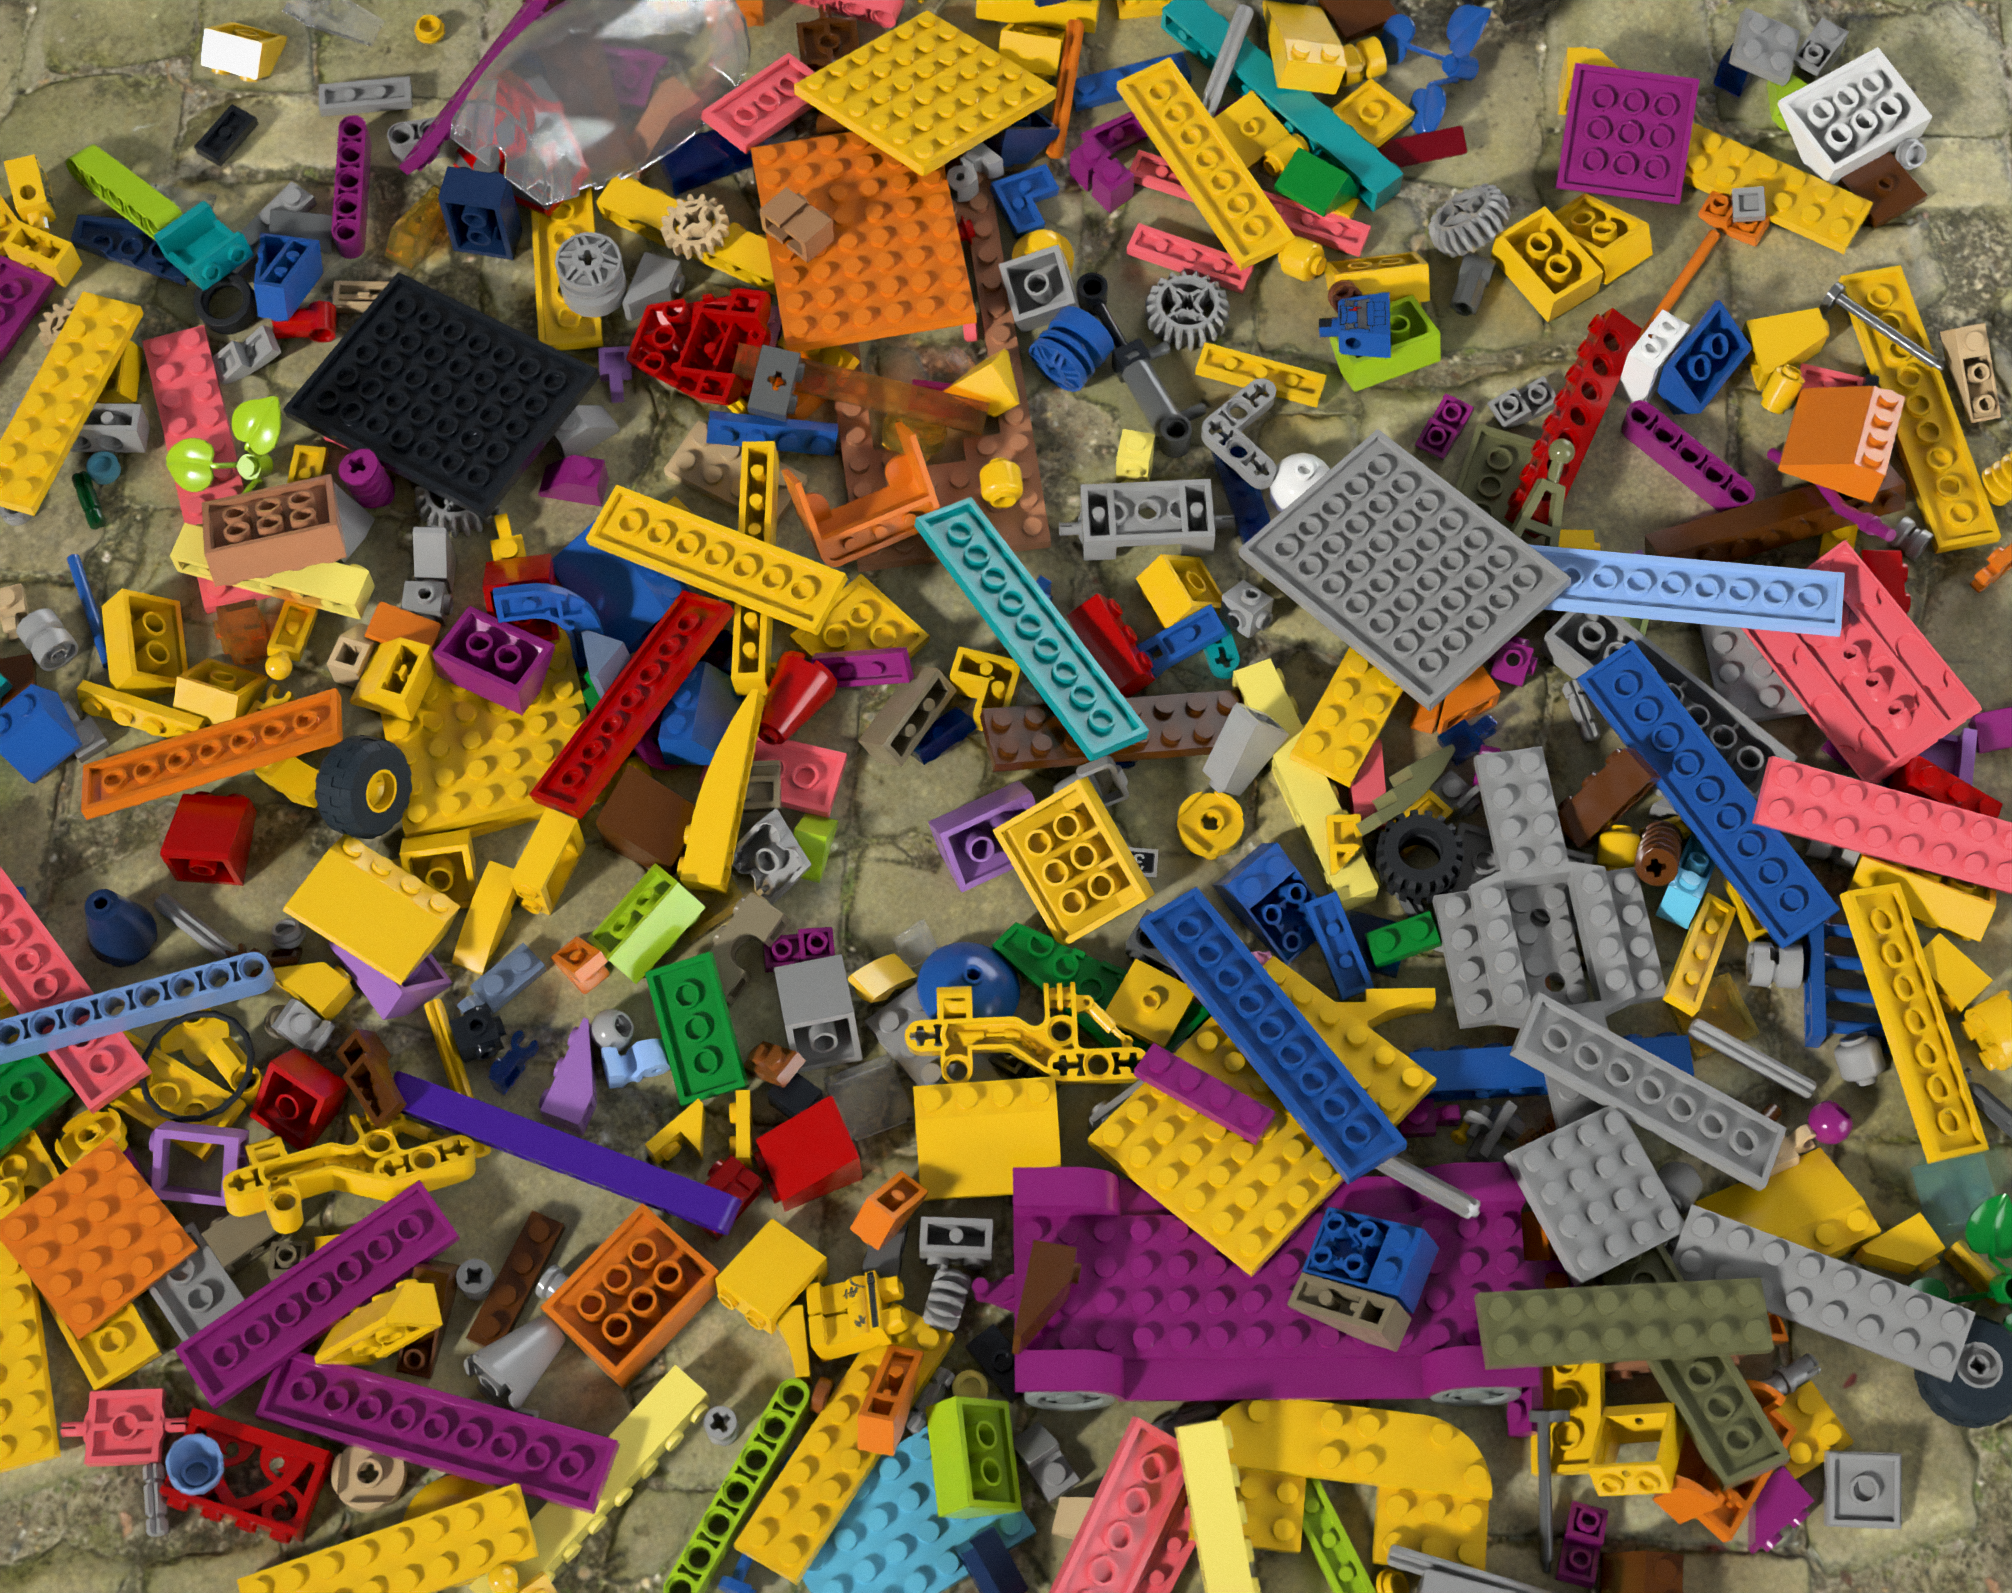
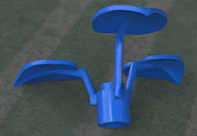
M1462 5L1454 11L1447 26V37L1451 41L1449 49L1453 53L1446 56L1410 43L1416 31L1415 24L1410 17L1403 14H1395L1386 21L1380 43L1388 65L1395 66L1400 64L1404 60L1408 48L1414 52L1442 61V70L1449 76V78L1431 81L1427 84L1426 89L1418 88L1413 93L1409 108L1415 112V116L1410 124L1417 135L1436 131L1441 122L1446 107V94L1440 85L1448 83L1458 84L1459 79L1471 81L1476 77L1479 63L1469 53L1480 38L1492 12L1491 9L1473 5Z

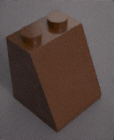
M628 765L595 821L604 848L649 869L656 863L676 879L678 876L679 859L681 856L685 857L687 844L684 843L685 828L687 824L692 822L695 805L636 767Z

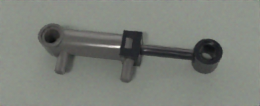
M1090 272L1082 275L1078 279L1076 286L1080 309L1090 313L1092 316L1097 315L1102 325L1111 335L1116 347L1112 350L1111 367L1121 384L1125 382L1159 439L1160 451L1170 458L1184 456L1190 449L1192 431L1190 421L1207 413L1206 406L1203 403H1199L1179 412L1150 361L1170 353L1171 349L1168 342L1164 341L1150 348H1146L1141 338L1128 343L1107 308V280L1098 273ZM1175 434V435H1179V436H1181V437H1179V438H1172V437H1170V435Z

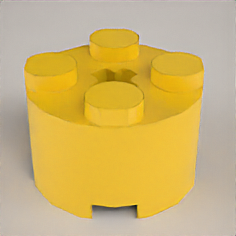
M2001 990L1967 1009L1964 1014L1965 1020L1959 1023L1966 1039L1969 1041L1974 1040L1981 1050L1978 1054L1979 1059L1989 1071L1995 1068L1999 1071H2005L2012 1067V1001L2008 998L2010 996L2008 990Z

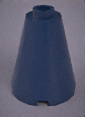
M108 889L97 890L87 898L85 902L88 943L96 958L120 968L135 965L145 959L150 953L149 949L153 945L154 940L156 942L158 936L157 923L152 914L142 905Z

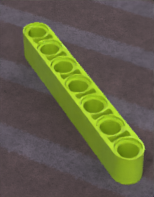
M788 1378L777 1388L665 1581L663 1593H673L677 1586L684 1584L691 1587V1593H705L810 1411V1391L807 1384L801 1379ZM799 1391L804 1394L802 1402L798 1405H788L785 1402V1398L790 1392ZM773 1423H782L786 1426L785 1432L775 1438L766 1434L767 1428ZM760 1454L767 1458L766 1465L759 1470H753L748 1467V1462L754 1455ZM736 1487L748 1489L747 1497L741 1502L731 1501L729 1499L730 1492ZM718 1519H725L730 1524L728 1530L722 1535H715L710 1532L711 1525ZM698 1552H707L711 1557L709 1563L703 1568H695L691 1565L693 1556Z

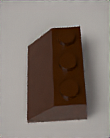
M1647 1550L1602 1553L1600 1593H1683L1684 1555Z

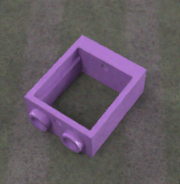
M172 1121L164 1122L155 1128V1131L150 1136L149 1149L150 1152H153V1165L148 1170L147 1184L159 1199L226 1206L223 1180L228 1173L247 1167L244 1145L249 1144L250 1130ZM171 1139L224 1145L221 1191L168 1185Z

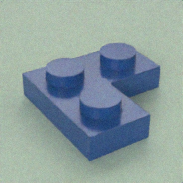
M1047 164L991 182L989 188L1016 239L1032 231L1044 229L1046 223L1035 203L1057 196L1059 192V187Z

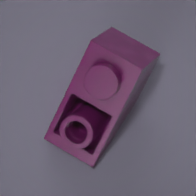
M1784 1466L1768 1478L1748 1512V1550L1752 1554H1755L1761 1547L1766 1552H1769L1784 1538L1779 1532L1786 1525L1790 1524L1795 1529L1811 1515L1806 1508L1814 1499Z

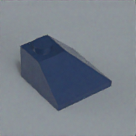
M1036 110L984 141V144L1003 159L1004 167H1012L1014 164L1028 163L1059 136L1060 129L1039 110Z

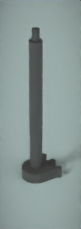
M1836 282L1825 295L1819 307L1823 315L1826 316L1829 310H1832L1837 303L1930 368L1935 367L1939 371L1944 369L1945 366L1938 362V358L1844 295L1846 286L1840 282Z
M1553 1408L1529 1409V1422H1537L1540 1561H1543V1572H1551L1550 1561H1553L1550 1423L1570 1422V1410Z

